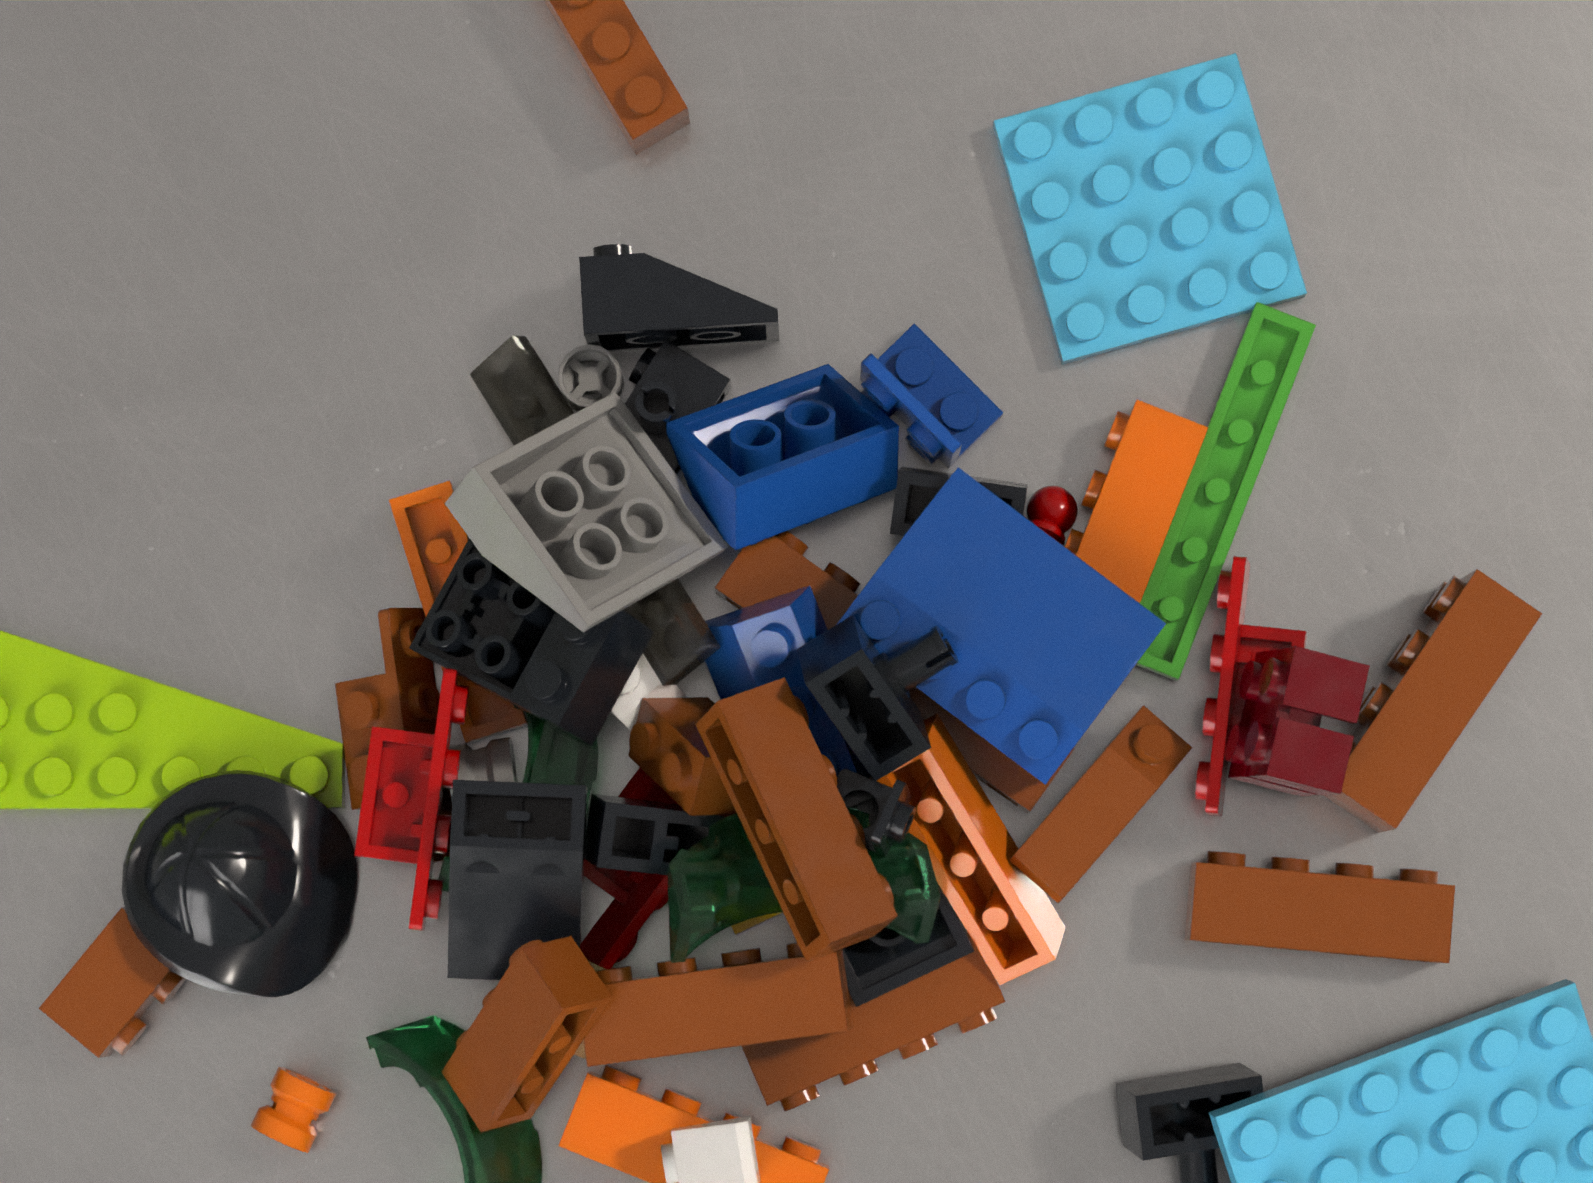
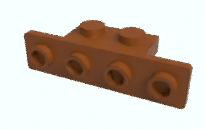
M387 608L379 610L378 619L386 673L335 683L352 810L361 809L372 726L435 734L440 694L436 688L433 661L409 648L426 618L423 608ZM444 788L440 814L452 815L450 789ZM450 839L447 854L435 853L434 863L450 861Z

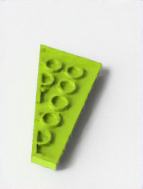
M0 630V810L153 809L165 796L188 781L213 773L233 770L253 771L284 779L312 794L328 808H345V756L343 743Z

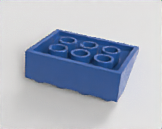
M960 467L947 480L837 623L839 624L853 615L880 654L884 652L888 657L930 632L931 628L938 626L944 635L942 639H948L959 662L953 666L950 665L916 687L1045 785L1166 625V622Z

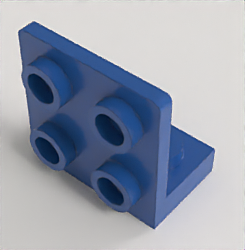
M915 323L878 359L870 353L861 362L860 380L862 381L861 386L864 389L861 393L888 417L895 414L907 426L906 431L908 435L905 437V440L930 465L939 459L949 469L1003 416V412Z

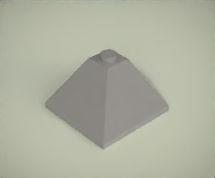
M616 392L474 466L445 502L447 508L483 557L582 632L589 630L706 563L729 547Z

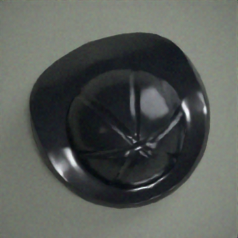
M242 770L218 772L188 781L165 796L139 824L129 844L123 864L122 896L127 918L137 938L158 961L170 971L192 982L217 991L257 997L289 995L310 984L325 970L348 935L353 919L358 882L354 848L349 834L338 817L312 794L291 782L268 774Z

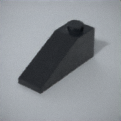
M591 794L584 859L594 866L772 888L737 814L690 816L679 805Z

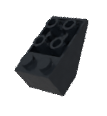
M469 538L409 648L444 668L457 670L458 675L592 746L654 631L622 610L589 630L582 632L483 557Z
M453 780L447 978L501 980L510 966L509 959L511 955L522 945L533 940H541L544 943L572 936L580 948L588 792L586 785Z

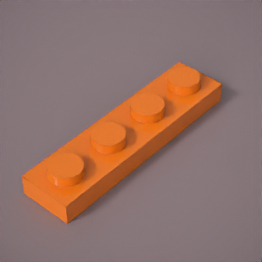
M450 481L389 500L425 617L469 540L468 535L445 505V502L454 492ZM459 676L458 685L469 686L465 724H459L466 744L528 725L524 710Z

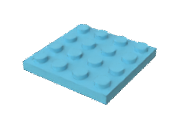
M1236 53L993 121V129L1062 365L1252 312L1256 302L1272 307L1306 296L1305 284Z

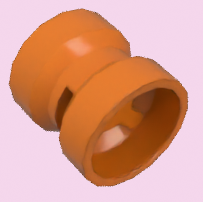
M278 1067L270 1084L273 1091L271 1100L274 1103L273 1105L260 1107L250 1126L284 1145L309 1153L317 1137L316 1129L311 1124V1121H317L320 1114L329 1111L337 1093L297 1072Z

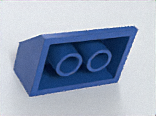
M829 364L666 423L667 436L692 497L722 538L735 551L896 489L899 425Z
M810 585L697 623L692 627L720 700L785 677L793 695L803 702L809 717V729L821 754L831 761L836 776L838 777L841 770L848 769L869 778V772L804 681L797 649L828 630Z

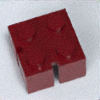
M1298 646L1257 652L1255 660H1250L1245 666L1240 681L1239 694L1241 698L1245 699L1240 724H1234L1226 742L1225 759L1231 762L1228 778L1297 796L1341 794L1354 736L1320 728L1321 718L1325 716L1351 724L1357 723L1370 665Z

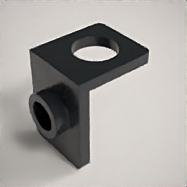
M848 769L841 770L837 777V788L843 800L854 792H865L876 799L879 807L878 816L873 824L863 828L865 847L871 852L886 857L893 841L902 844L915 816L916 807L909 804L912 796L907 783L897 779L893 788Z

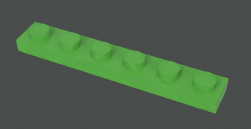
M1256 302L1207 425L1209 428L1140 604L1166 622V625L1137 662V666L1175 681L1179 680L1316 327L1315 324Z

